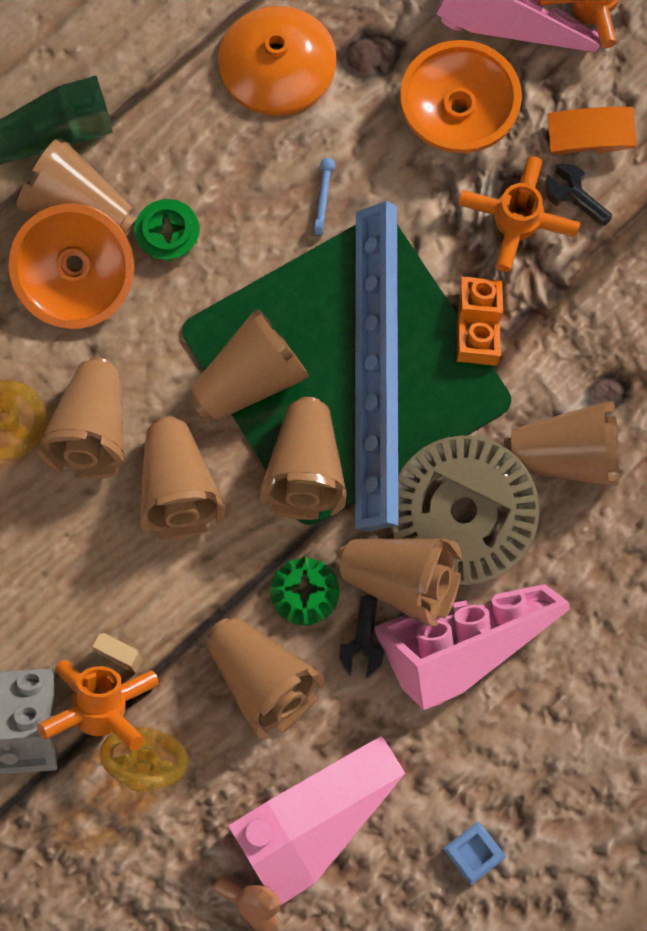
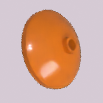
M268 6L243 15L227 30L221 41L218 53L219 73L228 93L242 106L265 115H290L309 108L327 92L336 71V50L327 29L310 14L287 6ZM273 44L283 45L278 50L272 49L270 46Z
M468 40L442 42L421 52L408 66L402 79L400 90L402 113L411 130L427 144L452 153L477 152L498 143L514 126L522 101L520 81L512 65L491 47ZM455 106H461L465 109V111L462 113H457L453 111L452 108Z
M64 203L45 208L28 219L13 240L8 264L13 289L25 308L38 319L50 325L68 329L90 327L113 315L123 304L130 292L135 269L131 245L119 225L98 209L75 203ZM75 255L81 258L83 263L81 269L75 270L70 267L68 263L70 256Z

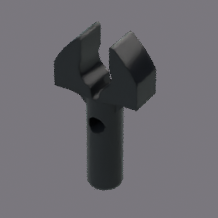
M557 164L555 173L566 180L569 186H560L549 175L546 176V196L556 207L562 201H572L600 226H606L611 221L612 213L582 189L581 182L584 180L586 173L578 166Z
M371 595L361 597L355 639L349 644L341 643L339 661L348 676H351L353 657L359 654L360 649H364V654L369 660L366 679L375 674L382 666L384 650L377 649L372 642L378 599Z

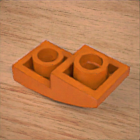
M595 107L548 113L550 152L554 156L590 150L601 154L637 148L633 107Z
M461 277L457 315V362L498 366L501 357L500 321L503 315L502 281Z

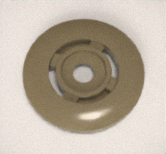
M476 436L447 437L422 448L411 457L399 473L398 526L391 527L394 539H449L458 543L462 553V560L454 559V572L461 573L460 585L482 584L502 576L516 566L530 548L539 522L538 493L527 468L518 457L502 445ZM443 476L445 483L441 484L435 491L430 503V512L423 514V504L428 490L437 479ZM463 497L472 499L477 506L475 518L465 524L455 521L451 514L453 503ZM507 507L506 520L499 535L491 544L485 545L484 539L491 534L497 524L499 509Z

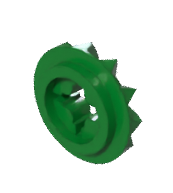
M174 199L154 201L147 205L136 219L134 227L136 241L141 251L150 255L154 261L164 259L172 263L175 258L187 257L194 245H198L200 232L198 218L195 212L181 201ZM164 218H168V222L173 230H179L172 234L171 243H167L164 240L163 234H156V232L163 231Z
M306 556L300 559L288 560L274 574L270 588L271 600L277 613L286 621L300 626L314 625L325 620L334 611L339 599L338 581L335 573L323 561L310 559ZM303 574H307L310 587L324 590L310 594L307 608H302L303 603L300 601L298 593L286 591L300 587Z

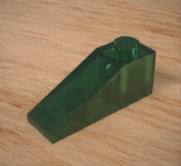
M97 75L57 86L1 118L0 165L43 153L55 139L58 140L60 138L71 145L113 133Z

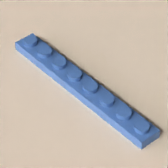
M388 201L356 212L355 529L364 532L398 526L397 205Z

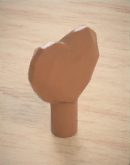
M224 876L217 880L214 892L235 903L242 917L254 930L278 931L277 913L280 911V898L268 886L248 885L242 887Z

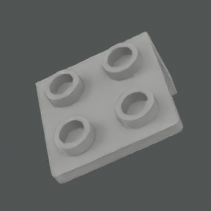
M52 668L0 672V774L57 770L58 754L54 736L43 740L37 730L38 723L53 716L55 673Z

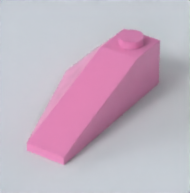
M440 0L436 15L442 17L441 21L443 24L456 31L465 29L476 34L597 52L600 47L599 36L596 31L561 9L552 8L549 12L543 8L544 5L539 6L537 0Z
M546 584L495 594L492 597V602L487 604L468 605L466 600L453 603V611H450L446 618L437 617L435 619L439 623L436 627L425 625L405 614L375 626V631L402 690L423 710H426L430 707L441 705L446 700L464 693L569 611L570 608L567 600Z
M380 736L230 824L229 828L262 884L268 886L280 898V903L283 905L316 884L363 824L402 779L405 772L384 738Z

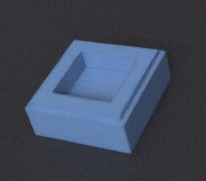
M479 821L443 848V851L470 886L506 858L505 854Z

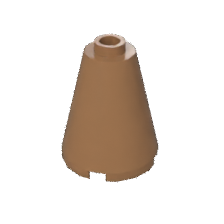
M60 138L58 140L55 139L39 158L32 169L35 173L30 184L24 183L16 202V207L31 215H35L45 208L58 204L75 203L87 205L108 215L119 225L126 236L136 220L130 216L133 208L67 142Z
M259 309L247 318L191 386L194 396L189 401L203 419L210 415L217 421L296 385L309 377L299 359L284 339L274 329L272 330L271 327L273 325Z
M94 357L79 364L40 440L38 454L42 461L52 469L62 473L63 466L76 470L75 477L103 479L113 477L118 473L119 466H123L125 453L120 373L109 360Z
M314 397L299 398L288 406L260 488L261 503L263 505L266 501L271 503V511L277 515L292 519L313 520L319 519L320 511L331 509L332 516L338 514L345 507L347 493L330 410L327 405Z
M605 401L514 428L511 431V438H504V447L519 458L529 474L608 487L620 486V475H611V472H617L616 464H620L616 416L608 417L607 412L614 411V401Z
M171 416L159 418L146 431L138 514L139 525L143 533L149 535V529L158 531L159 539H185L207 532L206 524L216 519L218 525L223 521L226 513L223 499L188 425L184 421Z
M352 539L346 546L340 549L336 566L340 571L342 580L425 625L436 627L439 623L435 619L437 617L446 618L456 599L461 573L454 572V559L462 560V553L459 544L449 539Z
M225 618L216 623L209 632L210 639L207 647L248 725L258 738H271L267 731L275 727L281 733L289 729L317 701L318 698L313 694V691L317 684L324 688V676L316 668L240 618H233L231 620Z

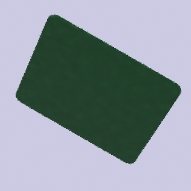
M397 224L399 475L411 457L427 445L447 437L467 436L506 413L511 405V394L492 365L457 362L458 314ZM356 225L193 315L185 321L182 328L186 343L203 370H205L254 311L259 309L273 325L271 327L272 330L274 329L284 339L306 369L309 377L231 415L263 467L267 470L288 406L302 397H314L327 405L330 410L347 493L345 507L355 502ZM331 509L320 511L319 519L297 520L305 525H314L331 516Z

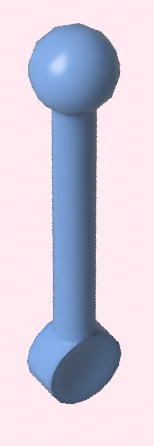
M324 158L320 163V169L323 171L314 230V235L323 236L330 175L336 167L334 160L331 158Z

